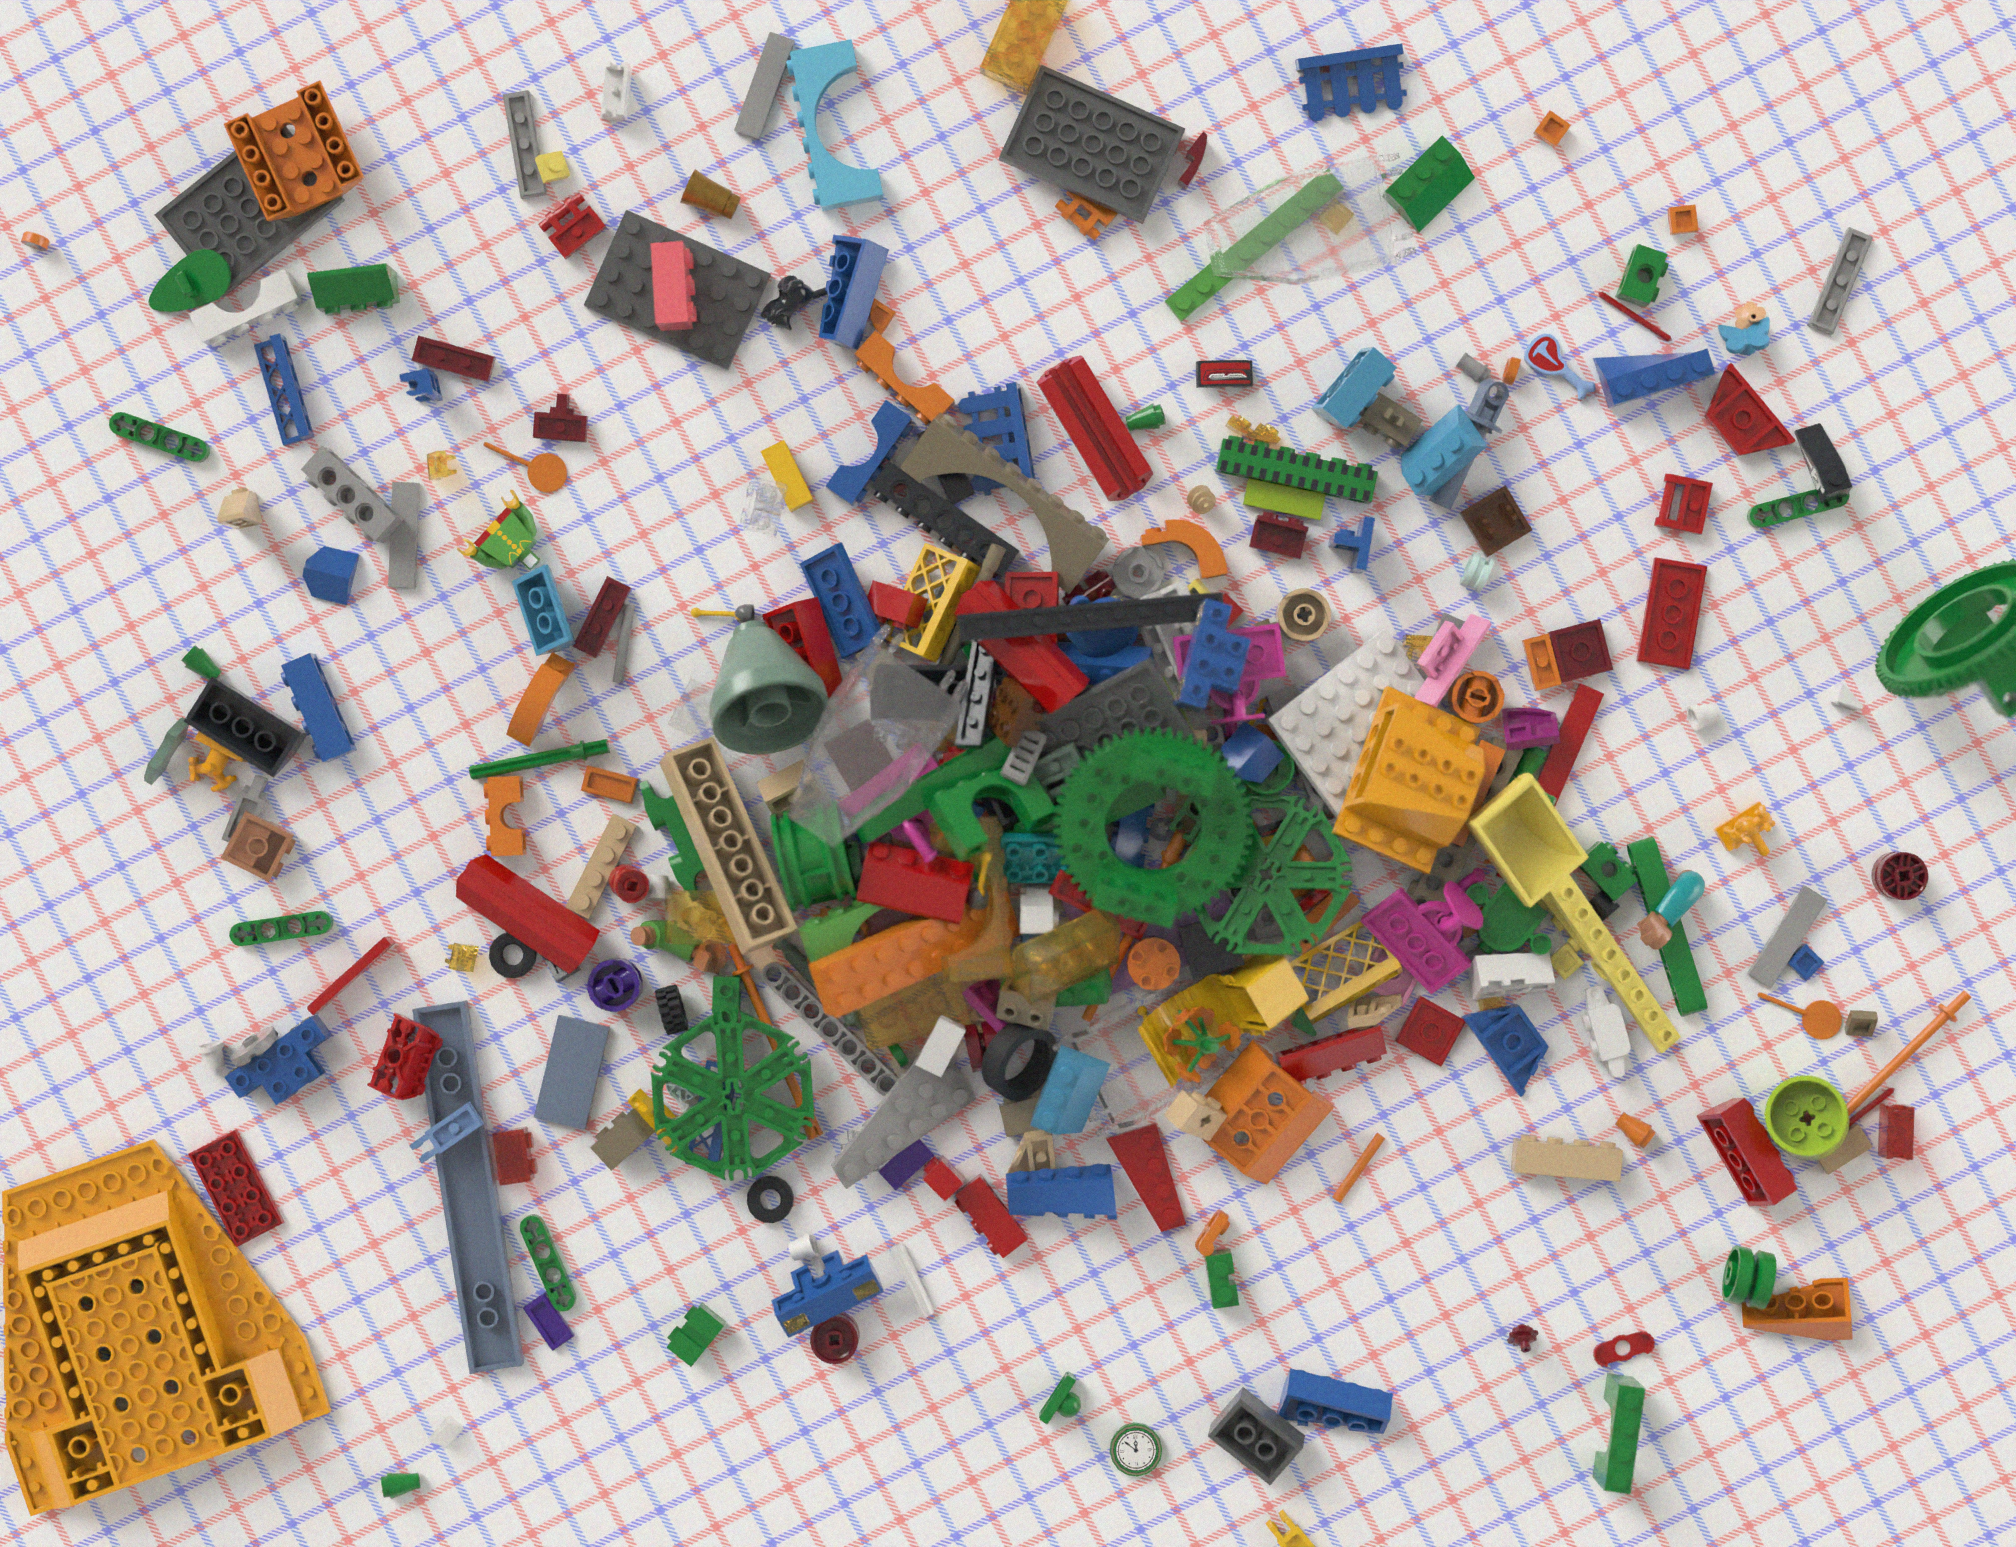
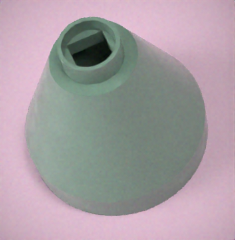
M752 620L738 625L733 631V637L728 642L709 704V715L716 739L726 748L744 754L776 753L793 748L809 740L821 730L830 714L829 699L823 680L766 623Z

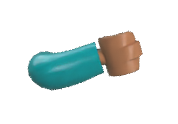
M1692 870L1681 871L1677 880L1655 909L1656 913L1652 911L1637 923L1641 934L1640 939L1646 946L1649 945L1654 950L1663 947L1672 937V932L1666 925L1672 928L1703 896L1705 881L1699 873Z

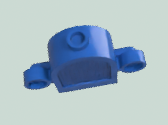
M1079 595L1071 600L1070 605L1088 604L1091 602L1086 596ZM1104 597L1092 603L1122 600L1114 597ZM1138 627L1066 633V635L1083 655L1092 658H1104L1120 652L1126 646H1132L1138 636Z

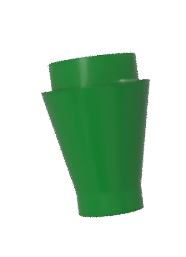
M1152 403L1132 415L1126 416L1129 431L1160 429L1161 425L1166 424L1161 404L1154 405Z
M196 645L181 660L186 664L185 668L207 680H210L211 676L218 677L222 672L203 648H198Z
M1538 746L1524 748L1522 750L1524 753L1517 764L1513 776L1517 778L1525 773L1533 775L1546 761L1547 752Z
M387 1473V1476H382L383 1497L393 1499L421 1488L419 1473Z

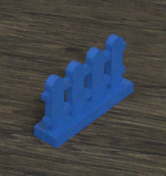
M1403 43L1296 59V71L1303 70V77H1298L1299 84L1304 83L1307 101V104H1302V111H1308V116L1312 121H1320L1325 115L1324 108L1334 107L1335 114L1341 118L1348 116L1351 111L1350 104L1360 103L1361 111L1366 114L1373 113L1376 110V100L1386 99V105L1389 109H1399L1403 103L1402 97L1407 96V89L1401 90L1399 69H1404L1403 62H1398L1397 56L1404 54ZM1381 58V65L1372 66V59ZM1355 62V69L1346 70L1345 63ZM1329 66V73L1320 74L1319 67ZM1382 72L1385 92L1375 94L1373 73ZM1356 76L1359 96L1349 97L1347 77ZM1330 80L1333 100L1323 101L1321 81Z
M1017 382L1007 383L1005 391H1002L1001 386L994 387V393L976 396L975 391L968 392V397L959 401L958 409L963 414H971L973 423L965 425L963 430L973 432L978 437V441L983 445V438L1002 435L1003 444L991 447L997 450L1000 457L1006 462L1014 463L1013 459H1018L1021 473L1028 478L1036 480L1020 384ZM1005 407L1010 408L1011 416L1006 417ZM998 410V419L980 422L979 412ZM1009 433H1014L1015 442L1010 443ZM980 475L975 476L971 480L973 490L977 492L984 491L985 496L992 495L991 490L1007 487L1000 482Z

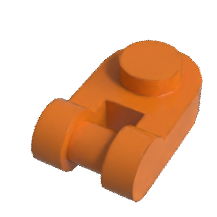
M1218 1209L1213 1214L1195 1242L1196 1249L1203 1256H1209L1214 1252V1241L1219 1234L1223 1235L1230 1225L1228 1221L1229 1215L1221 1209Z

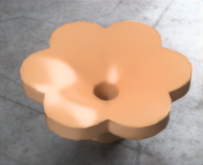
M1747 302L1744 307H1739L1735 311V317L1737 318L1735 321L1736 328L1748 329L1751 325L1765 317L1766 310L1763 307H1757L1754 302Z

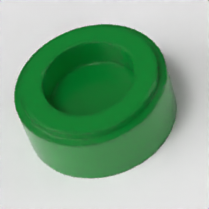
M897 1042L887 1046L901 1069L909 1064V1059Z

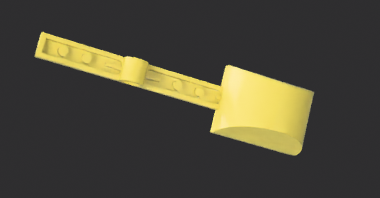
M1529 773L1519 775L1466 820L1467 828L1494 868L1526 907H1532L1548 893L1592 957L1591 965L1595 972L1602 979L1610 983L1658 1053H1664L1681 1036L1570 876L1572 871L1589 858L1536 779Z

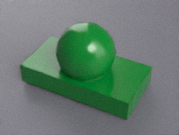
M1066 1371L1040 1410L1039 1420L1048 1424L1056 1411L1065 1418H1071L1079 1413L1081 1409L1080 1398L1075 1393L1069 1392L1076 1382L1074 1374Z

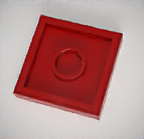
M1419 995L1394 1041L1442 1067L1463 1029L1465 1021Z

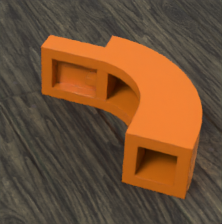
M1179 519L1165 520V531H1161L1160 527L1145 529V534L1140 536L1141 547L1172 542L1189 548L1196 557L1200 580L1228 574L1225 556L1219 543L1207 530L1195 523Z
M551 653L546 662L541 664L519 701L506 733L507 736L530 747L541 731L545 717L555 697L573 672L574 663L555 653Z

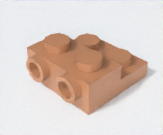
M245 811L221 859L269 882L272 876L278 877L284 865L280 862L284 853L289 855L296 843V840L292 839L294 833L271 821L269 822L253 813Z

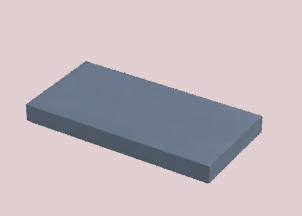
M558 1015L534 1118L586 1129L610 1026Z

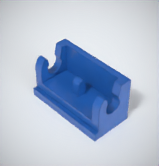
M425 368L399 374L401 382H406L410 388L415 389L407 391L406 394L418 396L415 398L416 401H443L438 376L430 369Z

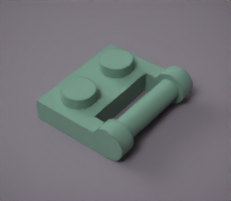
M1074 742L1037 758L1032 769L1033 774L1052 803L1055 802L1058 795L1065 794L1060 791L1061 785L1053 789L1048 788L1047 785L1072 774V766L1080 768L1078 759L1083 758Z

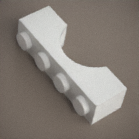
M283 269L260 280L259 297L245 311L238 313L226 312L212 302L189 313L202 343L208 346L212 345V347L219 346L227 341L226 338L233 334L239 336L251 330L250 326L257 323L260 325L266 324L274 319V315L282 311L283 313H289L298 308L297 304L302 303L303 299L291 274Z

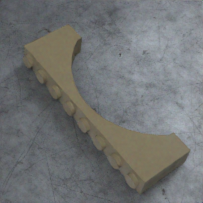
M940 412L933 419L899 468L920 484L925 478L935 475L969 473L991 478L1013 490L1030 506L1039 519L1049 544L1052 572L1057 571L1059 573V587L1070 594L1110 538L1106 536L1103 529L1098 526H1092L1085 521V517L1080 512L1065 506L1060 497L1055 494H1049L1042 489L1043 487L1040 482L1022 474L1021 469L1016 464L1002 459L997 450L990 446L986 447L979 442L978 437L973 432L965 431L959 427L953 417L947 414L943 415Z

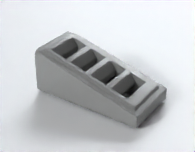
M1022 731L1017 747L1012 748L1000 775L1025 786L1047 736L1037 731ZM1019 747H1021V748H1023V749H1025V750H1027V751L1033 753V755L1030 754V753H1028V752H1026V751H1024V750H1022V749H1020ZM1014 757L1020 758V759H1022V760L1028 762L1029 764H1027V763H1025V762H1023V761H1021V760H1018V759H1016V758H1014ZM1010 765H1013V766H1015V767H1017V768H1019V769L1025 771V773L1023 774V773H1021V772H1019V771H1017V770L1011 768Z

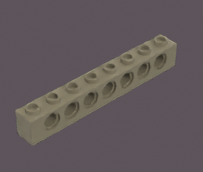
M1492 737L1491 740L1486 739V742L1506 751L1501 760L1499 771L1495 774L1481 807L1506 787L1524 753L1522 750L1507 751L1506 742L1498 737ZM1469 833L1463 847L1450 843L1448 847L1438 849L1430 873H1420L1418 879H1413L1407 888L1406 893L1414 901L1424 899L1425 902L1440 901L1445 903L1446 897L1443 893L1445 883L1448 881L1456 882L1476 844L1472 834ZM1443 852H1447L1451 857V862L1446 867H1442L1438 862V857ZM1431 875H1435L1439 881L1438 887L1434 890H1429L1426 886V880Z

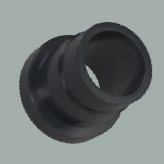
M1600 891L1589 901L1602 922L1620 907L1617 902L1614 903L1603 891Z

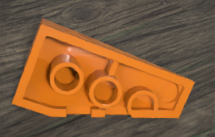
M1848 1277L1820 1278L1812 1281L1811 1285L1801 1288L1794 1286L1789 1288L1788 1292L1779 1295L1772 1294L1764 1310L1749 1308L1743 1302V1328L1819 1340H1853Z

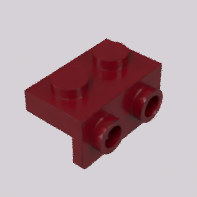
M1263 512V515H1257L1249 547L1300 560L1306 534L1309 530L1308 526H1304V521L1295 518H1289L1288 522L1279 520V515L1270 512Z

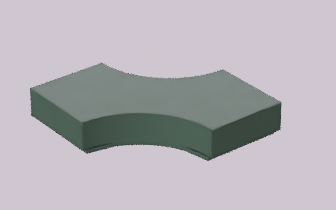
M183 717L167 731L159 749L147 764L144 781L151 786L167 769L176 749L186 738L189 725L184 722L185 718Z

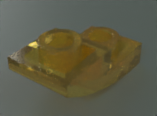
M1232 415L1225 425L1231 431L1251 441H1261L1276 446L1281 440L1277 436L1279 431L1272 425L1266 423L1264 426L1260 423L1255 430H1252L1250 428L1252 424L1241 415L1238 418Z

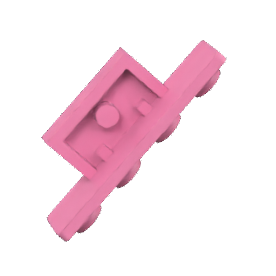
M1471 614L1460 630H1458L1454 623L1445 620L1417 662L1428 677L1415 695L1416 699L1433 708L1437 707L1491 627L1492 623L1489 620Z

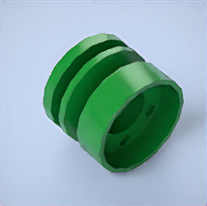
M1271 740L1284 757L1262 783L1241 779L1242 781L1238 785H1245L1246 791L1243 793L1244 795L1279 796L1284 791L1294 774V760L1283 744Z

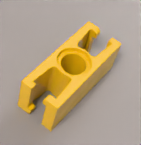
M784 440L760 451L791 513L814 502Z

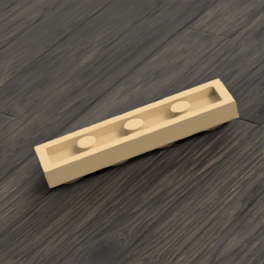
M612 814L565 906L567 909L590 919L609 882L611 871L617 867L637 827L636 824L616 814Z

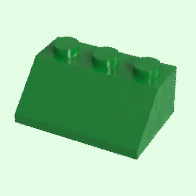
M1442 135L1385 190L1382 197L1419 233L1475 179V176L1460 152Z
M386 263L307 273L316 309L325 312L327 316L339 315L341 310L351 309V312L367 311V307L377 306V309L393 308V304L400 303L397 273Z

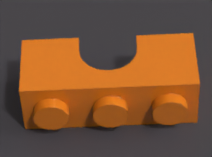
M523 776L487 777L488 783H484V797L489 802V809H485V823L490 825V835L486 836L487 851H491V856L526 855V828H512L504 819L505 809L510 804L524 802Z

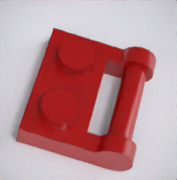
M1666 473L1663 481L1666 484L1659 517L1655 518L1654 526L1702 535L1713 483ZM1676 485H1681L1683 490L1675 521L1669 519Z

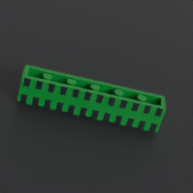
M1229 435L1228 439L1223 438L1221 441L1215 472L1326 494V496L1368 505L1372 502L1378 471L1372 470V465L1357 463V466H1351L1346 464L1347 460L1331 457V461L1323 460L1320 454L1306 452L1304 456L1295 454V449L1283 446L1276 450L1269 448V443L1254 441V445L1243 443L1244 438Z

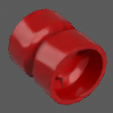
M621 864L610 873V889L622 901L637 903L646 897L649 891V881L635 866Z

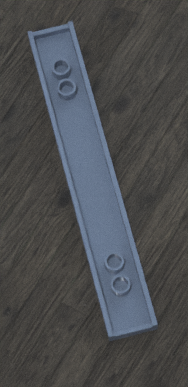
M464 1000L412 1009L414 1021L430 1027L443 1039V1044L439 1050H436L424 1081L430 1127H433L469 1101L484 1121V1124L442 1153L435 1155L469 1374L520 1367L524 1364V1356L468 1001ZM415 1027L416 1035L419 1029L418 1027Z

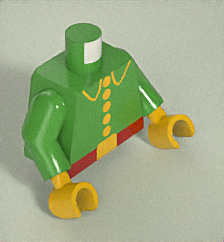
M509 490L514 498L511 501H506L503 496L501 497L506 506L502 513L474 543L467 538H463L462 540L467 542L469 546L465 551L457 547V551L464 556H470V558L485 567L502 570L507 566L514 568L521 562L526 568L532 570L541 560L531 551L537 543L535 538L537 529L533 514L519 501L515 491Z

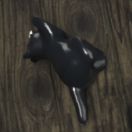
M788 275L778 283L779 297L770 301L763 308L760 316L764 319L767 318L766 320L772 327L785 328L791 331L790 318L792 314L809 304L811 300L828 295L827 291H825L826 287L813 291L801 279H797L794 275Z

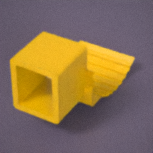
M1254 955L1244 962L1245 965L1239 966L1229 975L1223 977L1220 973L1207 975L1195 985L1177 993V995L1162 1003L1160 1007L1156 1008L1146 1017V1020L1142 1022V1025L1137 1030L1171 1088L1181 1078L1178 1074L1179 1071L1175 1069V1065L1178 1062L1187 1065L1191 1064V1056L1187 1053L1189 1046H1181L1178 1049L1177 1056L1171 1057L1165 1052L1163 1045L1164 1036L1166 1033H1169V1028L1173 1027V1023L1176 1021L1174 1017L1178 1014V1010L1186 1007L1188 1010H1191L1195 1006L1196 1008L1204 1006L1205 1009H1213L1215 1016L1212 1018L1213 1024L1206 1026L1208 1035L1214 1038L1220 1037L1217 1028L1220 1024H1225L1227 1021L1232 1022L1233 1026H1237L1241 1031V1035L1243 1033H1250L1251 1036H1258L1260 1034L1264 1036L1266 1035L1264 1031H1270L1309 1000L1308 995L1284 956ZM1185 1022L1175 1027V1029L1181 1030L1182 1036L1180 1040L1195 1041L1196 1035ZM1218 1043L1219 1049H1220L1222 1046H1224V1045Z

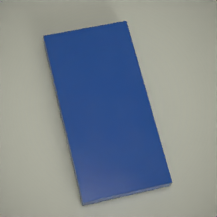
M842 542L799 563L814 597L819 599L825 622L842 659L848 658L885 639Z

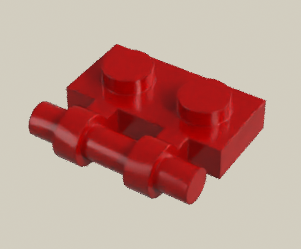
M580 192L572 198L567 197L563 201L564 204L553 213L551 211L545 215L546 218L538 224L543 232H546L552 226L556 231L548 238L565 260L607 228L590 205L580 211L578 206L585 201ZM572 212L575 217L562 226L559 221Z

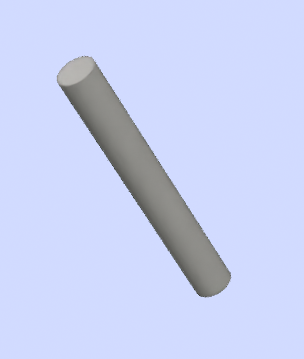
M624 605L612 682L623 683L635 605Z

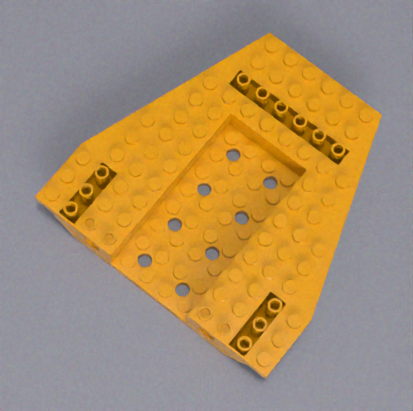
M155 1139L2 1191L3 1252L5 1262L3 1264V1307H5V1324L3 1325L5 1335L4 1391H6V1407L4 1408V1419H6L5 1444L30 1517L51 1509L71 1507L265 1440L305 1421L332 1411L305 1334L243 1253L234 1245L232 1239ZM133 1279H140L143 1282L144 1289L141 1293H137L131 1288ZM83 1296H88L93 1300L94 1306L92 1310H85L82 1307L81 1299ZM151 1329H156L161 1333V1341L159 1343L150 1341L148 1334ZM104 1346L110 1350L111 1357L109 1360H102L99 1357L98 1351L100 1347ZM172 1379L178 1383L179 1389L177 1393H170L166 1389L167 1380ZM118 1397H124L128 1401L127 1410L122 1411L117 1408L115 1402ZM185 1430H191L195 1433V1443L190 1444L184 1440L183 1433ZM140 1447L145 1451V1460L139 1461L134 1458V1448Z

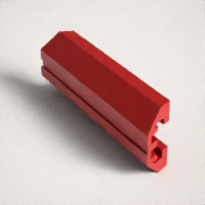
M1079 355L1065 359L1045 371L1036 383L1107 500H1125L1135 492L1143 489L1153 476V471L1084 357Z
M979 580L961 596L955 616L959 614L1018 610L1021 608L994 581ZM1047 635L977 641L1034 698V701L1046 714H1051L1067 704L1089 682L1086 675Z
M487 854L470 860L466 869L457 878L456 898L568 974H571L583 962L596 943L600 933L599 929Z

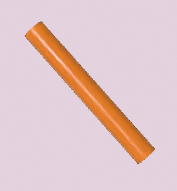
M1379 1133L1375 1134L1332 1198L1339 1203L1342 1202L1386 1138Z

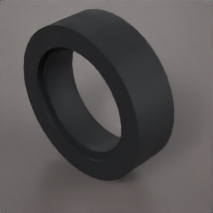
M1009 1023L994 1036L985 1051L982 1061V1076L985 1083L1004 1098L1012 1101L1022 1100L1034 1094L1045 1083L1058 1053L1057 1041L1050 1031L1037 1030L1019 1023ZM1034 1039L1033 1053L1025 1068L1015 1077L1006 1080L1007 1064L1013 1053L1023 1043Z

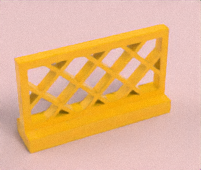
M925 543L903 590L920 596L928 592L931 602L926 605L924 612L933 609V615L927 623L924 622L922 616L918 629L915 628L909 631L908 627L907 631L903 630L904 634L896 638L891 637L895 627L892 626L893 621L888 620L883 631L884 640L937 663L957 620L955 611L960 598L967 590L972 588L981 567L965 558L958 557ZM932 551L936 554L938 562L927 567L926 560ZM953 561L957 562L953 573L947 576L945 565ZM940 569L942 579L932 583L929 573ZM924 576L926 586L916 591L915 584L917 579ZM944 585L945 590L942 596L936 599L934 589ZM921 633L922 638L918 647L915 648L913 647L911 637Z
M1361 921L1289 962L1292 969L1295 967L1306 969L1303 982H1300L1304 990L1305 988L1319 991L1315 1002L1308 1006L1306 1003L1301 1005L1312 1025L1403 972L1397 958L1380 941V944L1374 943L1376 938L1374 935H1372L1371 942L1356 939L1358 930L1365 926ZM1352 933H1354V934H1353V938L1347 937V936L1351 935ZM1340 940L1351 942L1348 956L1334 952L1335 945ZM1355 943L1369 946L1366 960L1352 957ZM1373 947L1384 950L1389 958L1381 963L1370 961ZM1318 953L1329 955L1325 969L1311 966L1313 956ZM1332 956L1347 960L1343 973L1329 970ZM1350 961L1365 964L1363 973L1357 977L1348 975ZM1368 965L1374 966L1371 969L1367 970ZM1310 970L1324 973L1320 987L1306 983ZM1327 975L1342 977L1340 987L1335 990L1324 988Z

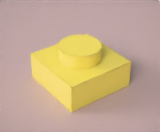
M562 150L538 155L535 158L543 184L567 179L570 176Z

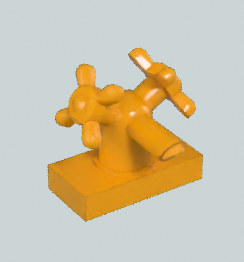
M198 731L195 740L209 746L211 749L205 763L199 764V757H189V780L192 782L201 781L200 774H206L217 782L210 790L212 792H220L227 789L232 782L237 780L236 775L226 777L223 773L230 757L242 763L247 761Z
M1757 801L1713 830L1728 852L1738 849L1742 843H1753L1761 856H1767L1770 850L1759 833L1763 830L1767 833L1770 832L1771 827L1775 826V821L1772 820L1771 815L1766 811L1765 805Z

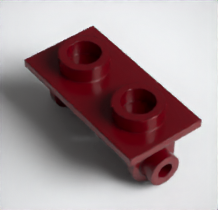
M1105 569L1102 571L1097 570L1084 579L1089 588L1084 590L1079 583L1070 594L1065 592V596L1061 599L1065 605H1070L1074 597L1083 595L1092 603L1100 598L1109 597L1117 587Z

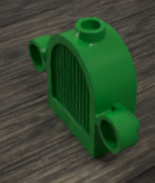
M1506 882L1491 899L1488 898L1489 893L1484 885L1476 883L1469 887L1467 895L1477 906L1481 905L1483 907L1481 911L1483 914V924L1481 928L1476 929L1480 941L1477 947L1487 955L1492 953L1510 954L1520 949L1525 942H1528L1530 950L1536 955L1542 956L1549 952L1552 946L1549 936L1543 933L1536 935L1533 933L1548 915L1547 911L1537 903L1532 907H1526Z

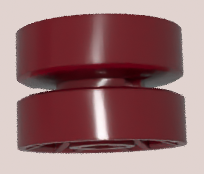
M1897 851L1888 852L1880 856L1874 863L1871 872L1872 883L1875 889L1884 897L1910 900L1919 896L1926 888L1928 869L1923 860L1915 854Z
M986 1020L981 1022L982 1033H979L976 1023L964 1025L966 1030L964 1038L973 1073L982 1071L985 1051L997 1034Z
M842 1312L825 1322L813 1326L810 1335V1345L815 1356L828 1364H840L849 1360L854 1355L860 1338L858 1324L852 1316ZM837 1334H838V1335H839V1339H837V1340L834 1339V1340L832 1341V1340H831V1335H837Z

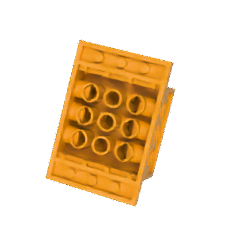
M1385 687L1332 834L1418 872L1429 874L1438 849L1448 847L1468 819L1485 771L1483 748L1475 745L1481 728L1436 707L1428 706L1422 701L1392 687Z

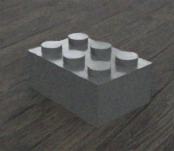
M1244 1387L1240 1389L1211 1423L1208 1437L1269 1485L1277 1479L1303 1449L1305 1440L1303 1433Z

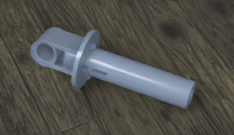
M1490 378L1483 380L1479 384L1468 410L1465 411L1483 440L1487 433L1493 434L1492 430L1500 434L1503 430L1495 423L1509 397L1507 385ZM1493 386H1496L1497 393L1493 398H1490L1489 392ZM1475 458L1432 494L1429 501L1451 510Z

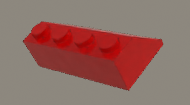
M818 597L796 601L762 614L764 623L776 631L823 680L829 704L848 698Z
M870 841L863 864L856 901L960 925L967 904L968 894L973 883L975 864L937 855L929 862H924V857L919 851Z
M1376 1024L1365 1030L1352 1028L1276 1052L1275 1056L1279 1067L1301 1085H1305L1307 1083L1306 1079L1315 1076L1317 1080L1332 1076L1331 1071L1340 1068L1342 1072L1357 1068L1356 1063L1365 1060L1367 1064L1382 1060L1381 1055L1387 1054L1381 1025Z
M1745 1097L1730 1099L1696 1116L1749 1207L1774 1206L1798 1190L1794 1183L1795 1178L1793 1174L1786 1169L1781 1160L1779 1150L1772 1145L1766 1128L1759 1123L1754 1114V1107Z

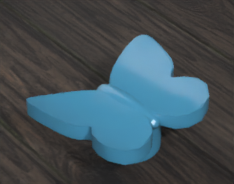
M1769 317L1763 318L1748 329L1744 328L1743 330L1736 327L1718 325V332L1726 342V350L1729 353L1751 355L1757 350L1767 348L1770 344L1768 336L1770 329Z

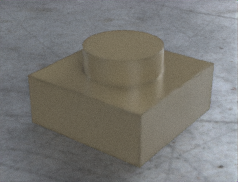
M1850 1010L1844 1027L1846 1035L1872 1037L1878 1022L1877 1012Z

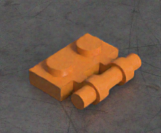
M1069 191L1066 194L1073 201L1068 205L1060 199L1055 205V208L1062 213L1061 216L1066 221H1072L1080 228L1079 232L1084 236L1088 235L1094 241L1101 234L1094 225L1099 222L1106 228L1118 215V213ZM1080 206L1091 215L1088 220H1085L1076 212Z

